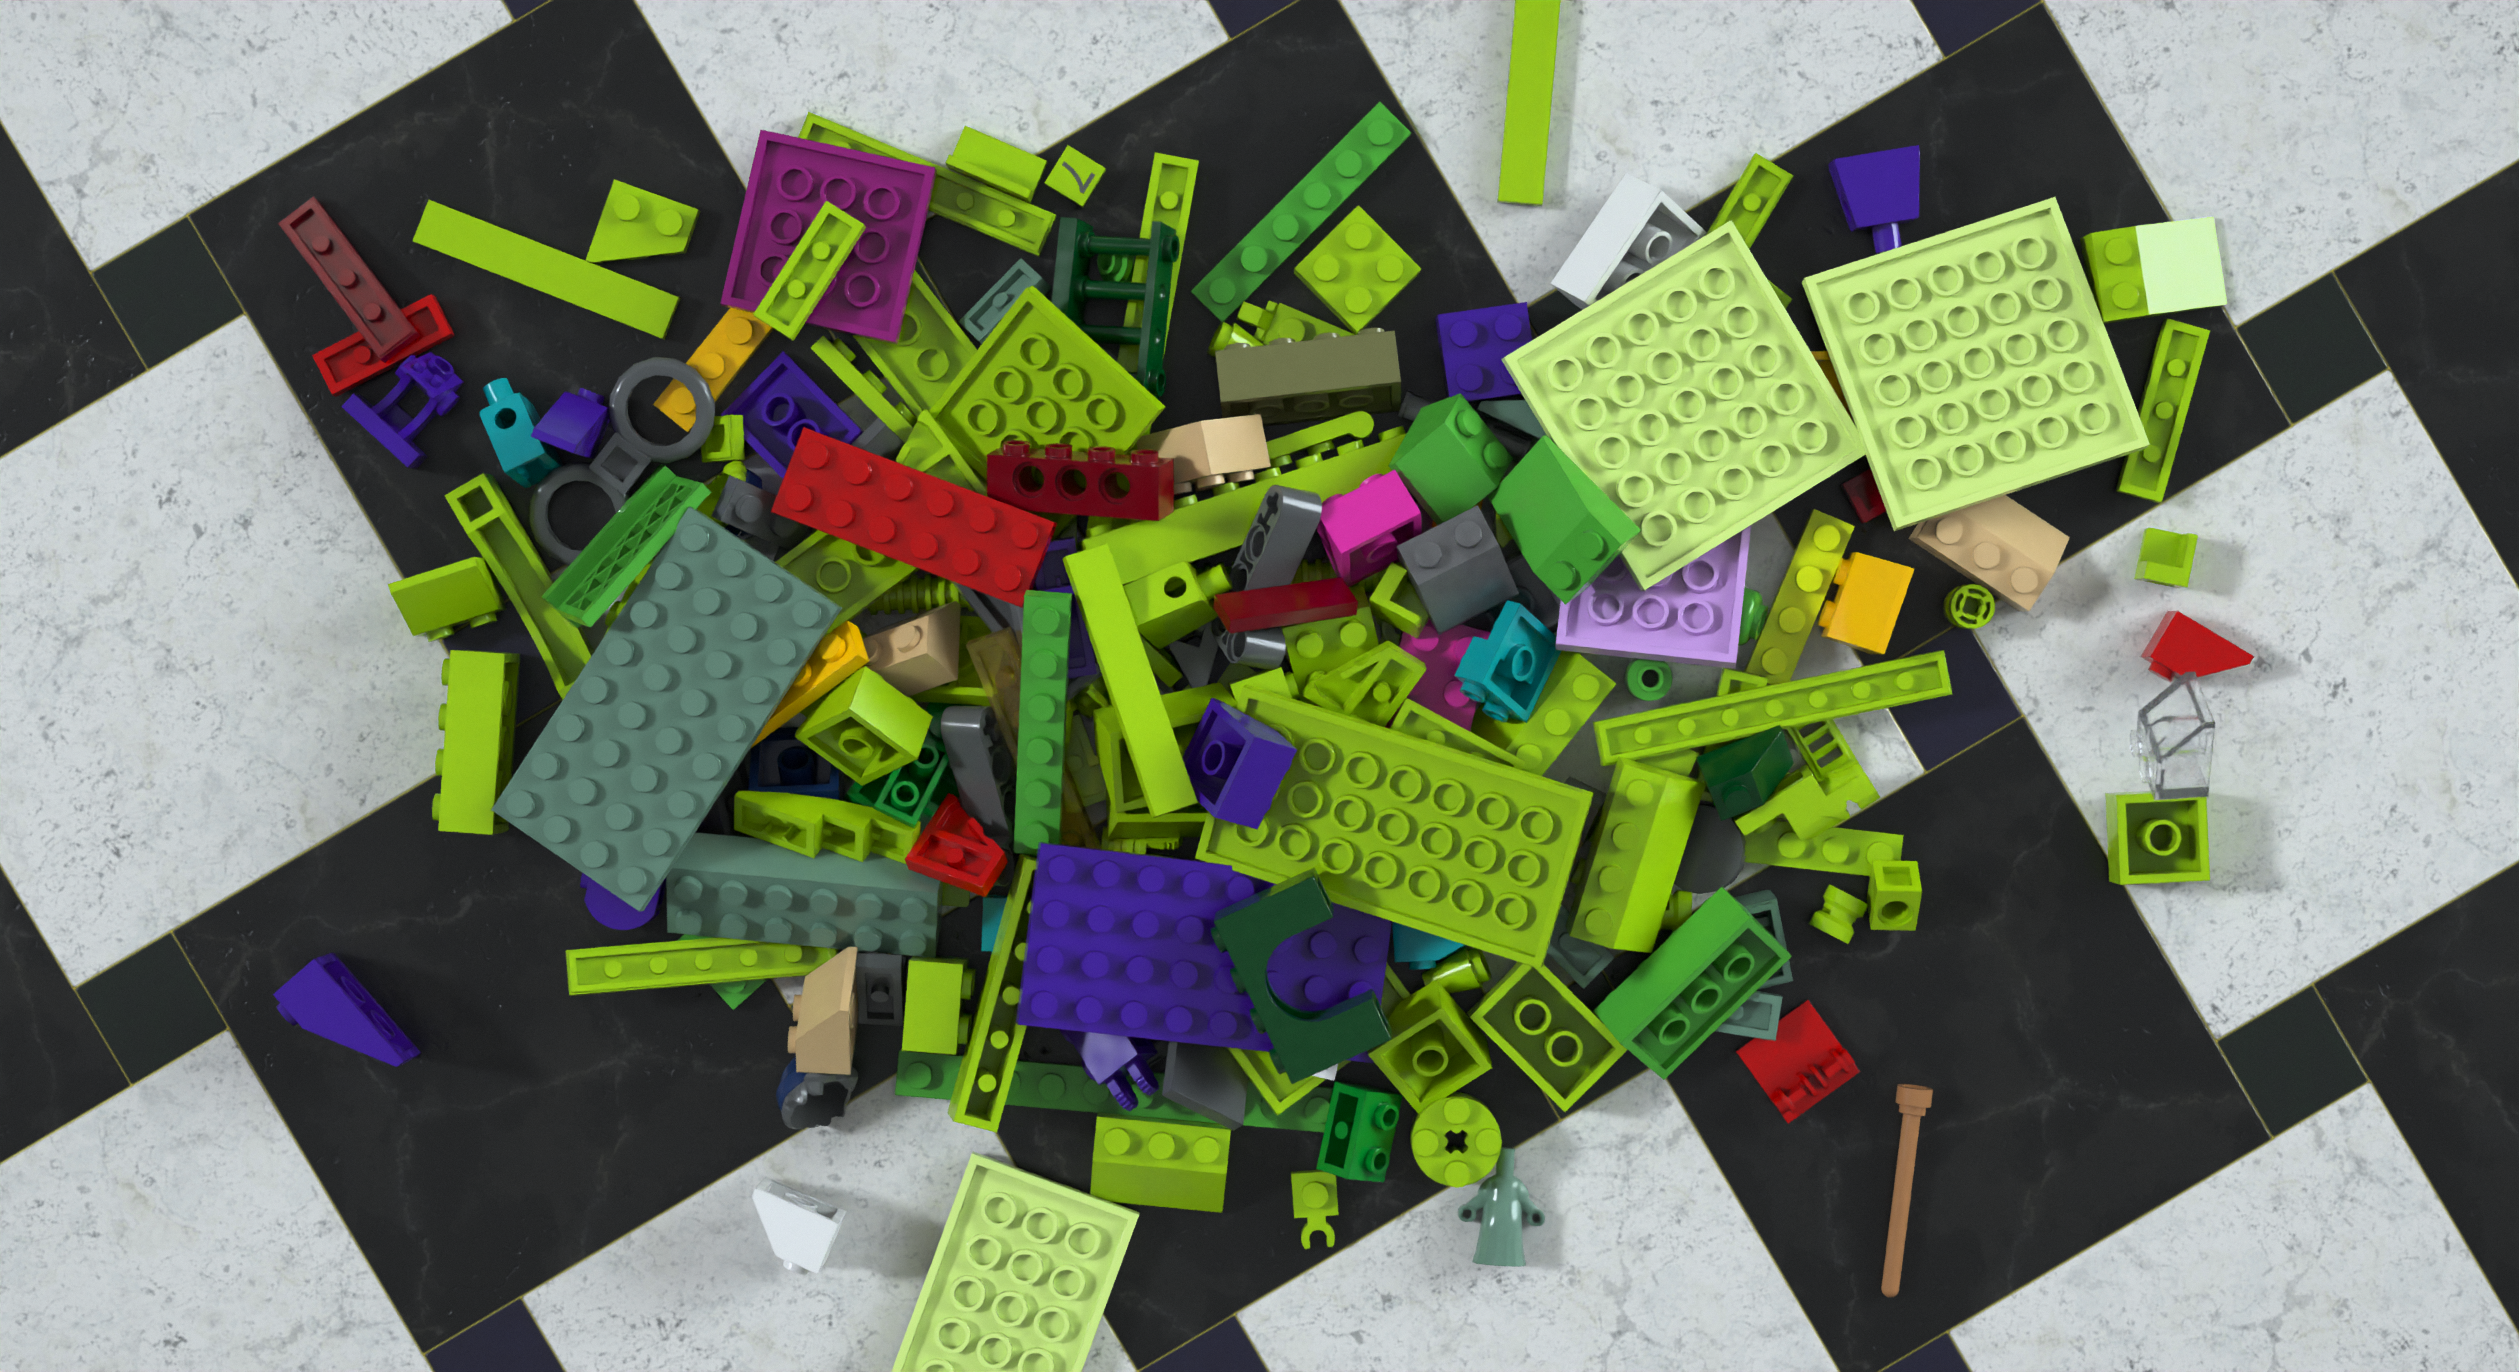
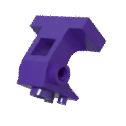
M432 352L418 358L414 355L409 356L395 372L400 381L375 406L363 396L354 393L341 406L407 468L417 469L428 457L412 441L437 414L443 417L457 404L460 397L456 394V391L463 383L454 373L452 365L444 358L436 356ZM416 385L430 399L421 412L413 419L398 403Z

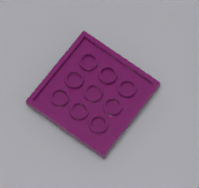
M760 130L720 304L724 307L754 313L820 209L828 201L863 223L866 229L805 322V325L897 345L937 174L936 168Z

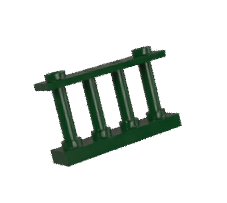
M1060 217L1052 303L1095 343L1140 345L1137 372L1128 373L1159 400V396L1163 395L1166 387V375L1162 366L1173 262L1177 261L1180 251L1176 230L1163 222L1153 221L1151 238L1095 236L1093 226L1078 218ZM1094 254L1149 256L1146 283L1090 280L1088 276L1090 258ZM1090 298L1144 301L1142 327L1086 325L1084 321L1085 302H1088Z

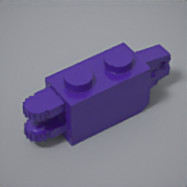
M1059 1029L1063 1037L1073 1044L1083 1059L1081 1064L1086 1074L1096 1081L1098 1085L1106 1084L1119 1105L1126 1109V1111L1130 1112L1139 1105L1138 1098L1126 1079L1128 1075L1132 1076L1140 1090L1151 1096L1159 1090V1082L1146 1062L1158 1053L1150 1039Z

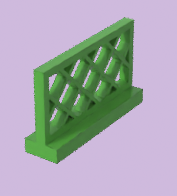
M660 464L541 597L573 627L579 628L581 625H585L591 628L675 534L677 525L689 506L696 510L711 491L702 482L676 476L669 468Z

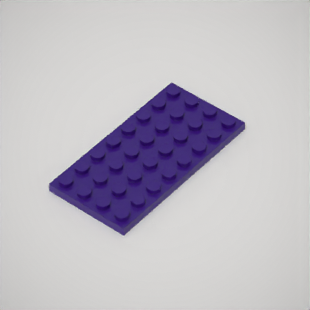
M1039 842L1016 1023L1026 1026L1269 1052L1274 1046L1267 1032L1260 1034L1250 1015L1249 1010L1254 1008L1253 1002L1248 992L1240 994L1230 973V969L1234 968L1235 965L1228 951L1224 953L1219 951L1210 929L1215 927L1214 918L1217 911L1276 884L1233 871L1231 865ZM1332 902L1334 907L1333 918L1287 938L1275 948L1268 960L1267 975L1273 990L1284 1002L1297 1009L1306 1011L1324 1010L1372 988L1381 1005L1392 921ZM1367 1051L1347 1059L1348 1061L1374 1063Z

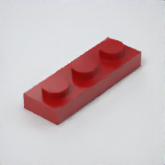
M430 294L401 309L420 336L386 363L380 360L359 331L312 355L331 394L337 397L403 363L409 356H417L454 337L455 334L436 297Z

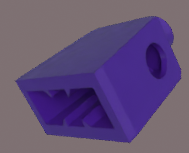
M1919 145L1837 158L1828 164L1829 171L1851 232L1872 229L1876 254L1901 247L1902 243L1898 224L1910 223L1919 218Z

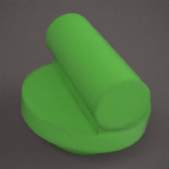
M1098 255L1097 265L1104 281H1132L1135 256Z

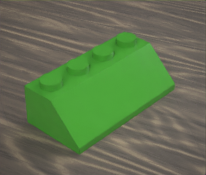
M1721 887L1710 898L1705 900L1702 906L1686 922L1673 931L1670 937L1654 953L1640 963L1637 969L1621 985L1608 994L1605 1000L1593 1012L1621 1045L1664 1080L1783 966L1792 955L1742 904Z

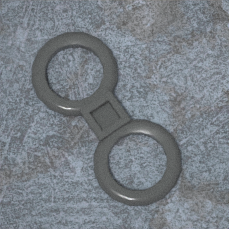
M652 357L634 363L619 376L611 392L609 418L614 435L592 463L572 462L554 468L538 482L530 499L529 523L534 538L550 557L569 566L584 550L573 548L561 542L553 533L548 520V504L554 492L563 484L577 480L589 481L601 487L611 498L617 513L630 498L628 491L651 462L672 463L688 458L705 444L714 426L715 402L708 383L695 368L675 358ZM655 375L670 376L682 382L692 393L696 404V421L690 433L681 441L669 445L654 444L642 438L632 427L628 416V400L634 387L642 380Z

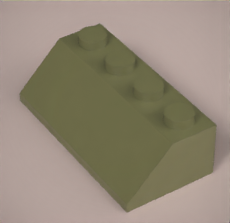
M1367 328L1359 331L1358 335L1340 337L1337 333H1323L1308 341L1295 342L1292 338H1278L1264 346L1251 347L1247 343H1234L1224 347V350L1215 351L1222 418L1261 414L1264 427L1334 419L1357 411H1364L1368 414L1400 411L1401 377L1395 331L1385 332L1382 328Z

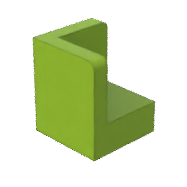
M2146 528L2143 533L2134 579L2175 588H2187L2198 535L2191 533L2179 534L2155 528Z
M1391 562L1369 599L1371 614L1418 639L1429 620V616L1412 584L1408 582L1407 570Z

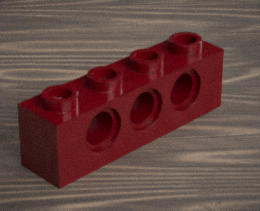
M1005 441L1003 442V447L987 454V497L1024 511L1160 521L1174 512V458L1158 457V451L1149 449L1133 450L1131 455L1115 454V448L1107 446L1090 447L1088 452L1072 451V445L1065 443L1047 444L1045 449L1030 448V442ZM1032 466L1037 467L1042 472L1044 477L1043 485L1038 484L1033 479L1031 473ZM1075 469L1085 475L1087 481L1086 488H1082L1076 483L1074 479ZM1117 472L1124 474L1128 478L1130 483L1129 492L1123 490L1118 485Z

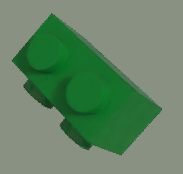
M1335 1082L1316 1169L1349 1180L1384 1182L1403 1095L1371 1085Z

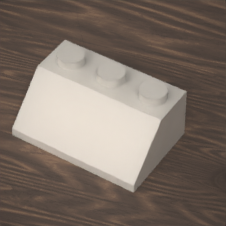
M1626 173L1550 284L1583 310L1701 239L1707 232L1662 190Z

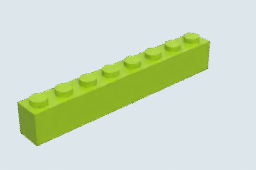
M1399 426L1379 433L1380 442L1364 447L1363 441L1360 439L1337 447L1339 456L1323 461L1321 453L1297 460L1295 461L1297 470L1281 474L1280 468L1275 467L1255 474L1256 483L1240 488L1238 482H1230L1212 489L1214 497L1200 502L1197 501L1195 494L1175 500L1174 512L1160 521L1128 519L1130 525L1113 530L1111 522L1093 527L1085 531L1088 539L1076 544L1078 551L1081 552L1108 543L1122 585H1126L1181 561L1192 563L1243 545L1262 500L1271 486L1279 485L1316 492L1322 502L1336 494H1343L1344 496L1359 488L1361 483L1375 474L1385 475L1391 472L1392 469L1388 465L1407 433H1405L1403 426Z

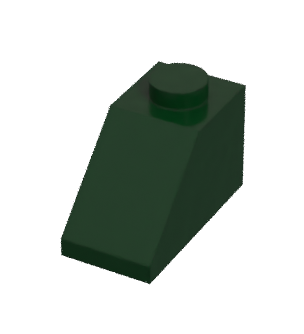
M1780 725L1696 757L1721 821L1764 805L1794 764Z

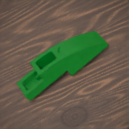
M929 702L925 711L932 715L933 718L918 759L892 771L873 809L915 828L950 765L941 734L943 712L949 706L979 705Z

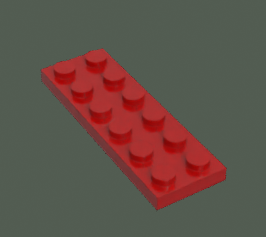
M805 427L802 429L771 512L1023 609L1024 594L1026 590H1032L1057 526V523Z

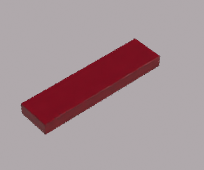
M314 196L278 223L380 360L386 363L420 336Z

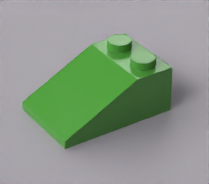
M1547 435L1540 438L1488 496L1532 571L1565 605L1584 592L1641 532V529Z

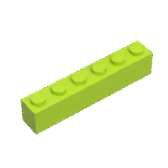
M1019 854L970 1029L968 1043L965 1047L947 1112L953 1122L996 1133L1027 1027L1026 1025H1018L1016 1018L1037 857L1026 854Z

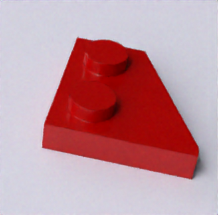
M950 793L947 794L905 858L909 870L983 897L987 896L1008 863L1005 852L993 839L985 835L983 827L974 817H969L960 806L959 800Z

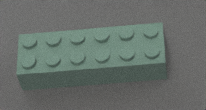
M694 833L666 876L667 933L835 949L858 947V951L936 957L942 921L943 882L909 870L906 864L870 852L863 862L824 848L820 850L815 858H811L758 838Z

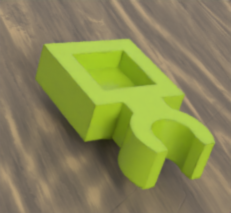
M1321 1170L1291 1172L1294 1218L1307 1217V1223L1301 1231V1241L1304 1249L1310 1248L1309 1237L1315 1230L1323 1231L1327 1236V1246L1333 1247L1335 1234L1332 1226L1326 1222V1216L1339 1215L1336 1175Z

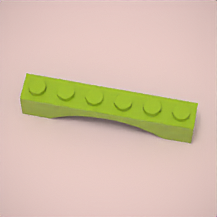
M482 473L444 496L466 534L479 550L512 601L533 638L556 689L563 700L595 651L581 626L579 628L573 627L541 597L555 581L494 476Z

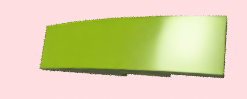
M738 791L734 796V830L811 858H815L820 850L824 848L863 862L870 852L906 864L905 858L920 837V821H918L915 828H912L873 809V807L830 798L780 792Z

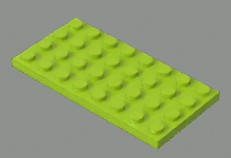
M1246 684L1242 687L1236 709L1275 729L1297 751L1292 759L1290 769L1285 773L1272 799L1271 807L1265 813L1258 830L1215 818L1208 812L1195 859L1231 865L1233 871L1274 884H1279L1315 867L1333 903L1541 969L1593 798V792Z

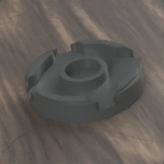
M1707 805L1698 806L1674 881L1676 886L1684 891L1703 894L1716 892L1721 887L1725 888L1735 881L1744 867L1746 840L1733 817L1721 821L1715 807Z

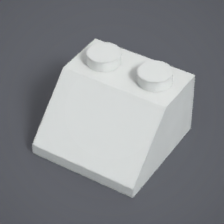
M765 1177L755 1188L752 1199L775 1256L783 1259V1266L795 1273L807 1276L809 1271L817 1274L829 1255L847 1212Z

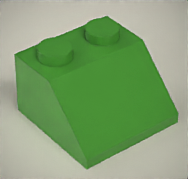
M1460 393L1420 409L1388 466L1392 471L1396 470L1406 488L1433 521L1440 525L1473 508L1496 489L1513 458Z

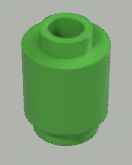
M1635 658L1625 669L1624 684L1627 691L1633 697L1640 700L1654 701L1662 698L1669 691L1672 685V672L1665 661ZM1647 670H1653L1658 675V681L1653 687H1647L1642 682V675Z

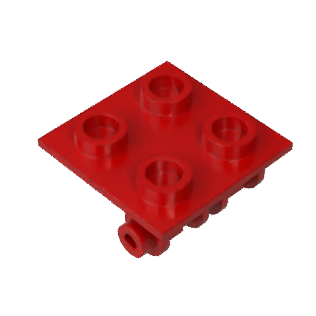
M1808 999L1779 1020L1776 1041L1754 1038L1736 1051L1788 1124L1860 1072L1854 1064L1855 1061L1851 1055L1841 1046Z

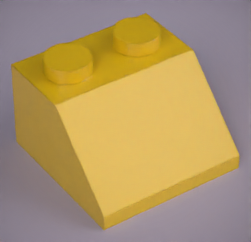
M1859 552L1850 553L1848 560L1841 558L1833 578V583L1839 585L1833 602L1826 600L1818 620V625L1824 627L1821 637L1868 654H1885L1914 569Z

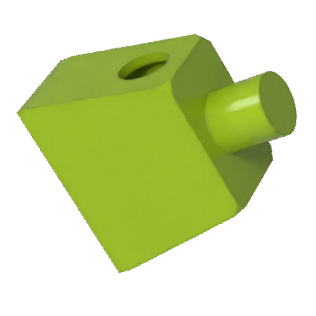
M1181 561L1123 585L1138 631L1155 647L1162 649L1215 619L1218 614L1214 610L1213 598L1217 594L1233 589V584L1222 564L1200 574L1188 561Z

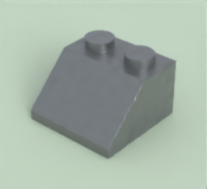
M1478 505L1397 546V557L1402 567L1407 570L1408 578L1438 635L1519 595L1500 546Z

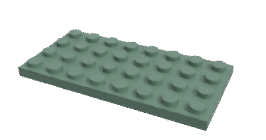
M689 506L679 521L675 534L662 547L491 810L639 912L644 911L842 607L697 509L695 510Z

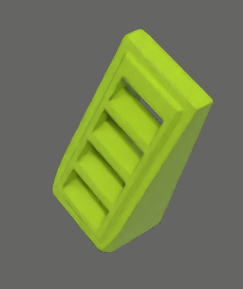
M1833 719L1821 721L1822 726L1805 737L1801 736L1799 730L1808 724L1784 729L1816 779L1824 780L1823 774L1856 760L1855 755ZM1828 733L1832 740L1811 752L1808 745ZM1838 748L1842 755L1821 768L1816 760Z

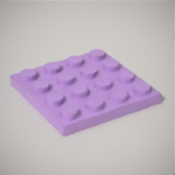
M1751 525L1644 591L1639 589L1621 557L1618 555L1584 592L1566 605L1561 601L1556 650L1736 669Z

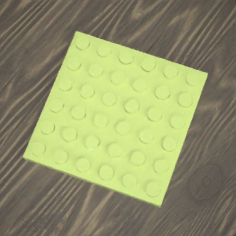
M2055 197L1805 277L1802 281L1894 531L2146 449L2150 445Z
M1732 220L1501 359L1546 435L1641 529V532L1619 554L1641 591L1658 583L1866 455L1855 424Z

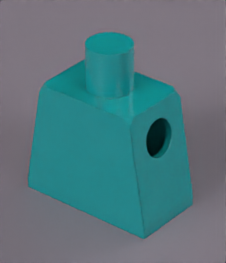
M500 378L485 385L483 392L490 406L482 409L479 415L504 473L526 489L538 483L554 468L563 466L553 445L531 437L534 427L541 420L534 405L520 392L514 393L507 378Z

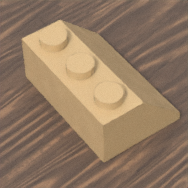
M2003 495L1918 523L1908 539L1976 584L1988 589L1991 594L2017 611L2027 612L2031 610L2054 575L2070 537L2008 496Z

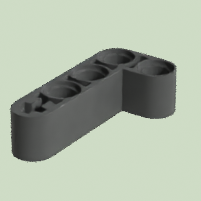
M1273 485L1268 489L1229 573L1233 589L1225 593L1291 584L1321 518L1322 501L1316 492ZM1219 616L1211 621L1212 634L1231 663L1275 670L1281 664L1286 644L1285 637L1279 627L1230 634Z
M949 706L942 714L941 734L963 808L970 818L974 817L983 827L985 835L993 839L1005 852L1008 863L993 886H1007L1013 879L1020 854L1014 853L1017 775L1000 717L993 706Z

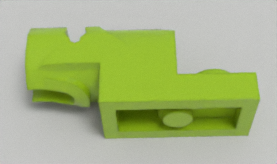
M1857 759L1848 765L1823 774L1824 780L1820 783L1817 782L1811 770L1805 764L1785 776L1764 805L1736 815L1733 818L1743 835L1746 836L1752 831L1754 834L1766 831L1777 822L1776 817L1783 813L1802 841L1815 838L1841 821L1849 819L1850 814L1846 809V802L1848 800L1857 803L1859 808L1864 809L1881 797Z

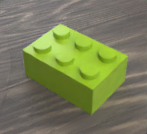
M1517 962L1467 1012L1469 1017L1564 1112L1627 1051L1608 1028L1544 964L1539 969Z

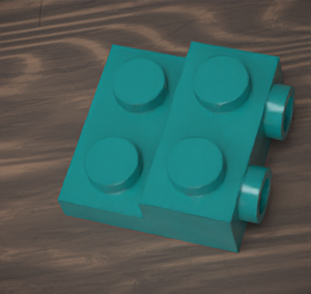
M1507 600L1494 623L1488 639L1473 636L1454 676L1463 683L1460 692L1464 696L1480 703H1486L1482 711L1489 717L1500 722H1507L1508 718L1527 723L1562 650H1556V636L1520 603Z

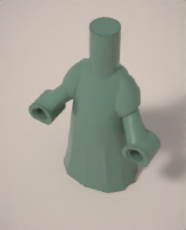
M1501 1147L1500 1155L1496 1162V1174L1487 1178L1480 1185L1477 1191L1478 1194L1458 1209V1216L1461 1221L1472 1222L1476 1218V1212L1483 1208L1473 1263L1493 1266H1526L1522 1236V1210L1527 1214L1526 1219L1530 1225L1541 1226L1545 1222L1544 1213L1528 1198L1527 1187L1520 1179L1514 1176L1515 1148ZM1465 1210L1471 1211V1215L1469 1217L1463 1216V1212ZM1534 1214L1540 1216L1538 1221H1532Z

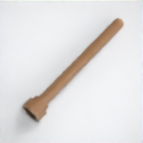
M1898 1084L1895 1103L1900 1104L1899 1112L1903 1113L1881 1286L1882 1293L1890 1298L1898 1294L1900 1287L1920 1118L1926 1115V1108H1931L1933 1095L1932 1088L1912 1084Z

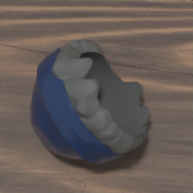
M795 1055L783 1071L779 1087L776 1091V1099L782 1112L784 1124L788 1128L803 1130L805 1128L819 1127L820 1125L828 1126L831 1123L832 1117H844L846 1104L858 1081L857 1070L852 1067L851 1075L796 1072Z

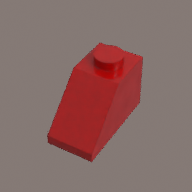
M2167 611L2140 656L2151 663L2148 668L2150 672L2170 683L2174 677L2189 680L2248 665L2254 658L2253 655L2179 611Z

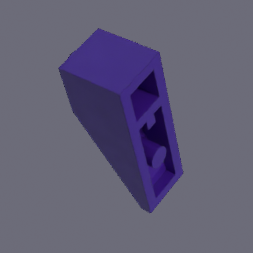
M581 387L577 395L565 391L534 427L531 437L571 453L595 459L610 421L609 408L603 406L605 397Z

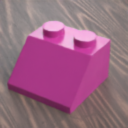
M1396 470L1385 475H1372L1364 480L1359 488L1344 496L1343 494L1333 495L1322 502V513L1317 531L1337 578L1342 577L1346 585L1350 587L1388 568L1391 562H1399L1397 546L1422 534L1421 511Z

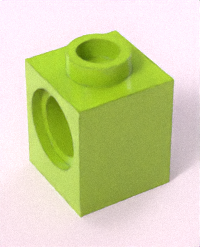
M1872 861L1867 892L1871 930L1916 931L1922 896L1917 861Z

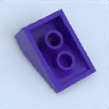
M784 351L721 414L722 416L743 415L744 439L782 479L785 476L803 427L850 445L864 432Z
M334 952L313 959L273 994L280 1002L277 1005L278 1011L291 1025L299 1024L302 1029L392 1066L398 1067L421 1053Z

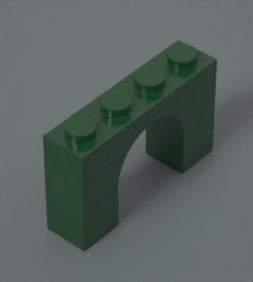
M1315 867L1217 911L1214 918L1215 927L1210 929L1221 953L1228 951L1235 965L1234 968L1230 969V973L1240 994L1248 992L1253 1002L1254 1008L1249 1011L1256 1029L1260 1034L1267 1032L1274 1048L1269 1050V1054L1277 1072L1280 1075L1286 1072L1292 1084L1392 1040V1028L1373 988L1333 1007L1319 1011H1306L1292 1007L1284 1002L1275 993L1269 982L1267 963L1275 948L1287 938L1333 918V904Z

